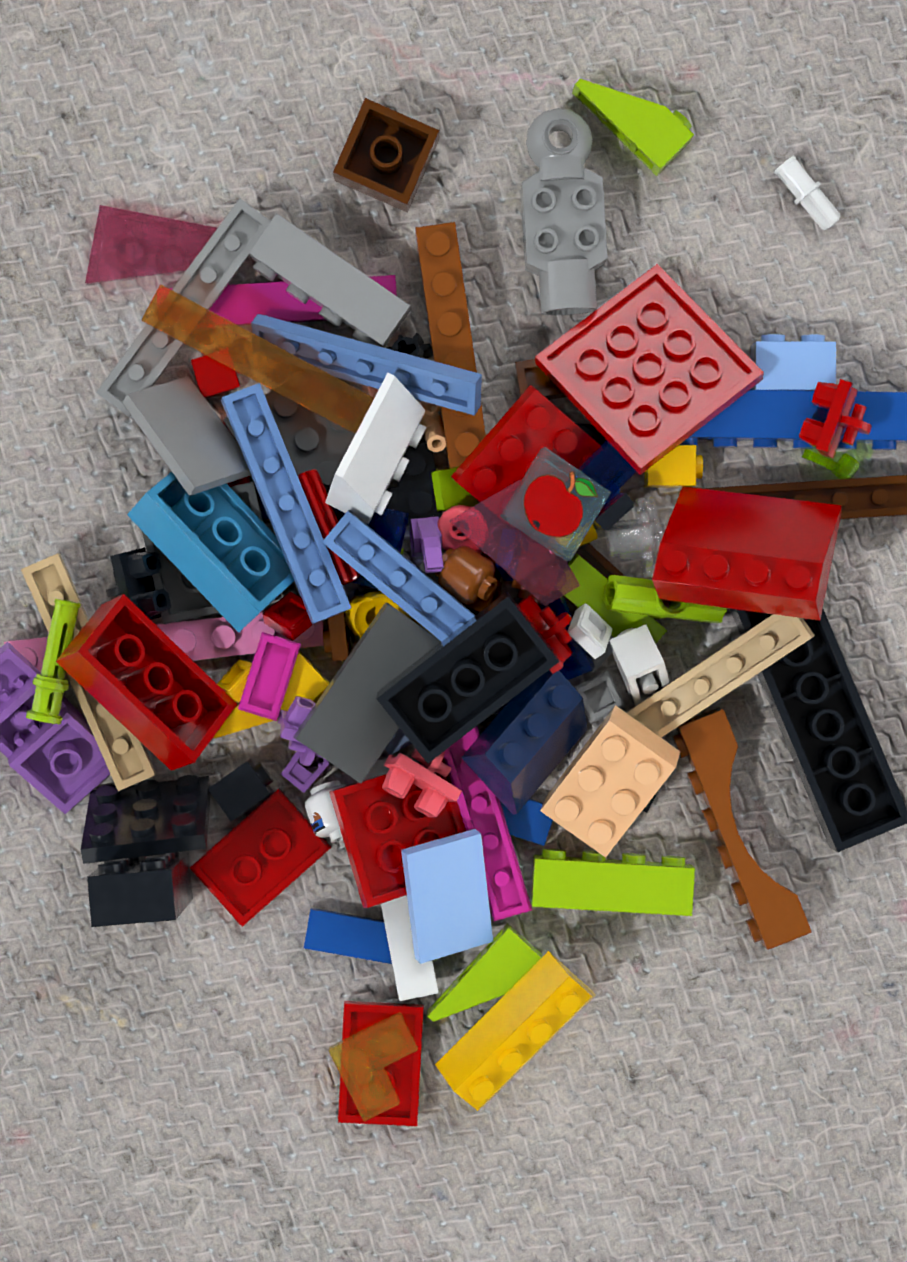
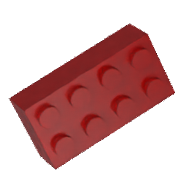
M125 594L102 604L56 660L72 678L171 771L195 763L237 706V703Z

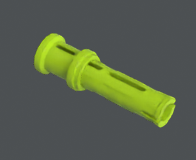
M55 599L41 674H36V677L33 678V684L36 686L32 708L27 711L26 718L45 723L62 724L63 718L59 713L63 694L69 690L70 684H68V679H65L66 671L56 660L73 640L78 610L81 604Z

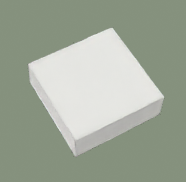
M586 603L575 610L568 629L570 636L594 659L605 653L613 631Z

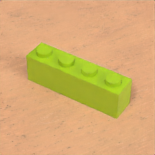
M546 848L543 849L542 855H533L530 902L532 907L692 916L695 868L691 864H685L686 858L680 856H662L661 862L646 861V855L623 853L622 860L606 859L597 851H582V857H566V850Z

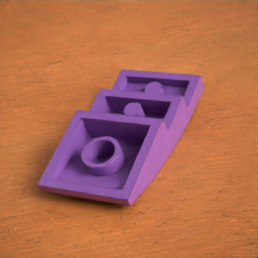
M6 642L0 648V752L8 758V764L11 768L66 814L107 778L110 772L87 719L64 695L59 713L63 718L62 724H51L26 718L27 711L32 708L36 686L33 684V678L36 677V674H41V672L9 642Z

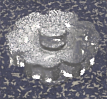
M653 497L637 498L635 500L636 519L620 520L606 531L610 558L619 557L620 561L640 559L643 578L653 577L660 542L665 532L664 524H659L657 519L656 504Z

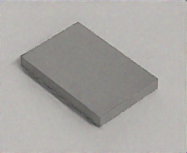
M189 376L129 393L123 401L124 406L189 496L250 476V470L239 444Z

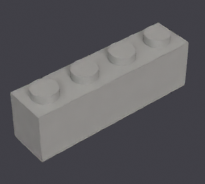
M277 213L249 252L252 260L256 262L253 268L270 281H273L277 276L289 284L286 291L304 304L309 299L322 307L319 314L337 327L343 322L354 329L355 332L352 337L355 340L385 348L410 312L409 304Z

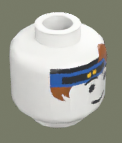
M338 780L327 782L311 789V796L305 802V809L314 834L318 837H330L332 843L343 841L329 793L331 790L346 786L341 785Z

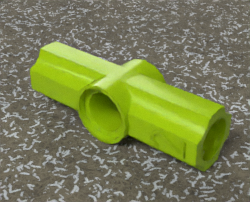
M611 575L608 577V582L604 587L603 602L606 605L607 611L648 615L654 619L674 618L716 624L723 621V617L727 612V608L670 601L669 608L664 606L662 599H659L651 579Z

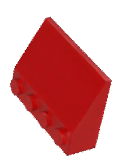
M683 486L660 542L652 581L659 599L820 621L842 505Z

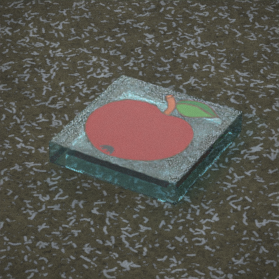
M544 447L538 452L500 517L565 561H570L611 492Z

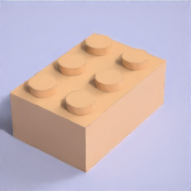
M615 705L549 791L540 811L606 858L675 770L680 751Z

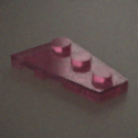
M100 205L85 284L95 285L108 281H126L139 277L185 273L217 228Z
M520 480L448 520L543 606L552 603L580 586L554 538L536 531L529 523L524 510L526 489Z

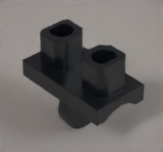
M145 547L110 556L117 587L106 589L107 597L125 594L150 620L162 617L161 613L171 608V602L168 592L164 589L155 590L152 575L160 573L161 569L158 553L146 552Z

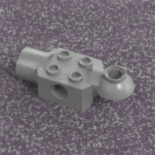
M561 108L544 111L534 119L528 129L526 140L528 153L536 166L539 167V171L523 181L520 190L525 270L539 276L541 314L574 315L597 310L595 270L604 266L608 258L603 177L584 168V163L589 157L593 139L590 127L582 116L571 110ZM555 131H563L568 134L571 143L565 148H556L551 144L549 136Z

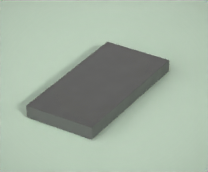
M385 603L293 738L359 783H362L399 729L398 725L376 699L377 692L441 643V641L393 606Z

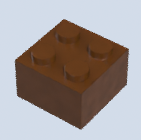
M365 98L334 168V180L408 213L439 142L440 130Z

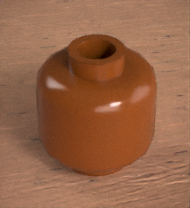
M460 546L456 550L450 548L442 556V571L435 573V576L438 577V584L463 605H473L480 598L486 601L492 595L497 585V580L493 578L495 572L493 561L468 546Z

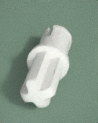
M794 155L774 171L796 197L794 203L796 205L801 203L822 230L829 229L840 219V213L820 190L819 186L821 183L813 181Z

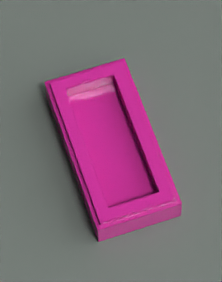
M262 632L238 707L239 710L277 721L301 646L300 643Z

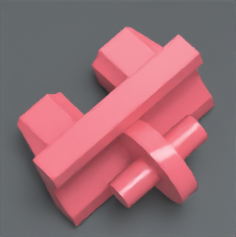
M415 749L411 757L419 761L421 765L402 753H399L396 757L392 754L389 755L384 763V766L389 768L382 788L400 799L405 798L412 784L423 789L414 808L427 817H437L447 802H456L462 792L457 787L434 774L436 772L446 778L451 771V767L441 762L445 751L427 763L417 749Z

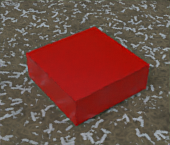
M229 348L191 360L199 390L205 399L241 388Z
M291 591L263 613L264 624L291 641H294L313 625L302 598Z

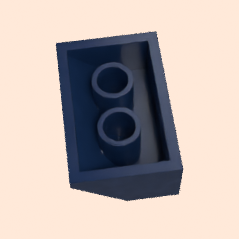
M548 670L513 697L461 757L513 815L522 809L587 731L583 697L560 671L552 674Z

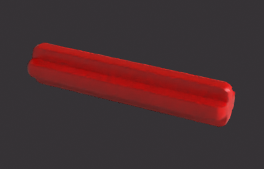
M311 469L299 474L298 478L324 540L339 521L333 507L325 503L328 494L319 472L316 469ZM327 547L341 584L344 585L357 580L360 577V573Z

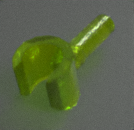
M805 449L802 458L831 470L839 479H851L860 467V463L847 453H843L837 462L809 449Z

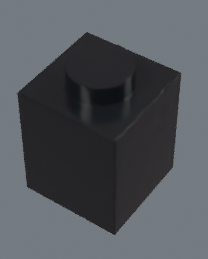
M249 759L209 787L208 790L229 820L233 821L271 794L273 790L269 784L274 780L261 762L254 765L252 760Z

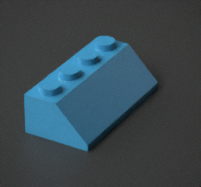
M170 472L146 492L127 514L238 633L294 582L277 537L227 484L189 496L173 472Z

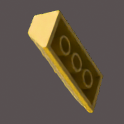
M548 951L435 1066L452 1090L478 1111L581 1011L596 994Z

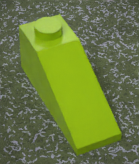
M579 79L574 84L572 94L656 176L690 143L694 136L690 131L692 128L691 123L677 110L672 113L666 106L583 79Z
M507 923L493 938V942L486 945L427 1010V1017L435 1022L505 995L543 955Z

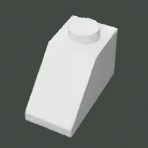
M647 625L626 629L617 637L609 640L615 661L634 707L670 684L664 660Z

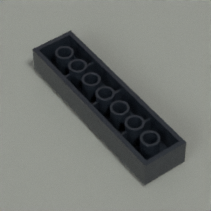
M730 609L740 635H743L772 615ZM822 609L820 621L804 619L815 636L758 673L757 676L829 848L840 852L907 824V808L824 609Z

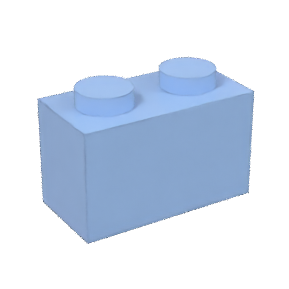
M781 334L761 335V341H756L750 346V358L764 372L763 380L750 390L815 391L818 382L836 384V342H825V335H802L801 341H785V335Z

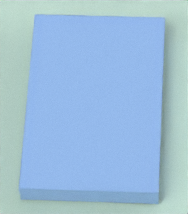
M476 829L402 849L415 959L422 964L493 942L481 833Z

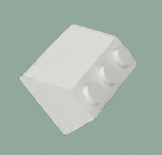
M387 373L334 475L325 501L326 504L344 513L350 510L368 525L375 512L382 515L393 494L386 490L392 479L400 481L410 461L403 457L408 446L416 449L426 430V426L420 424L425 409L394 375Z

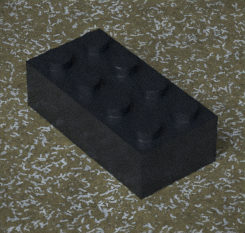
M506 591L377 692L376 699L425 761L429 763L559 663V659L550 645Z
M189 852L104 861V864L98 865V868L87 876L91 927L176 920L193 900Z

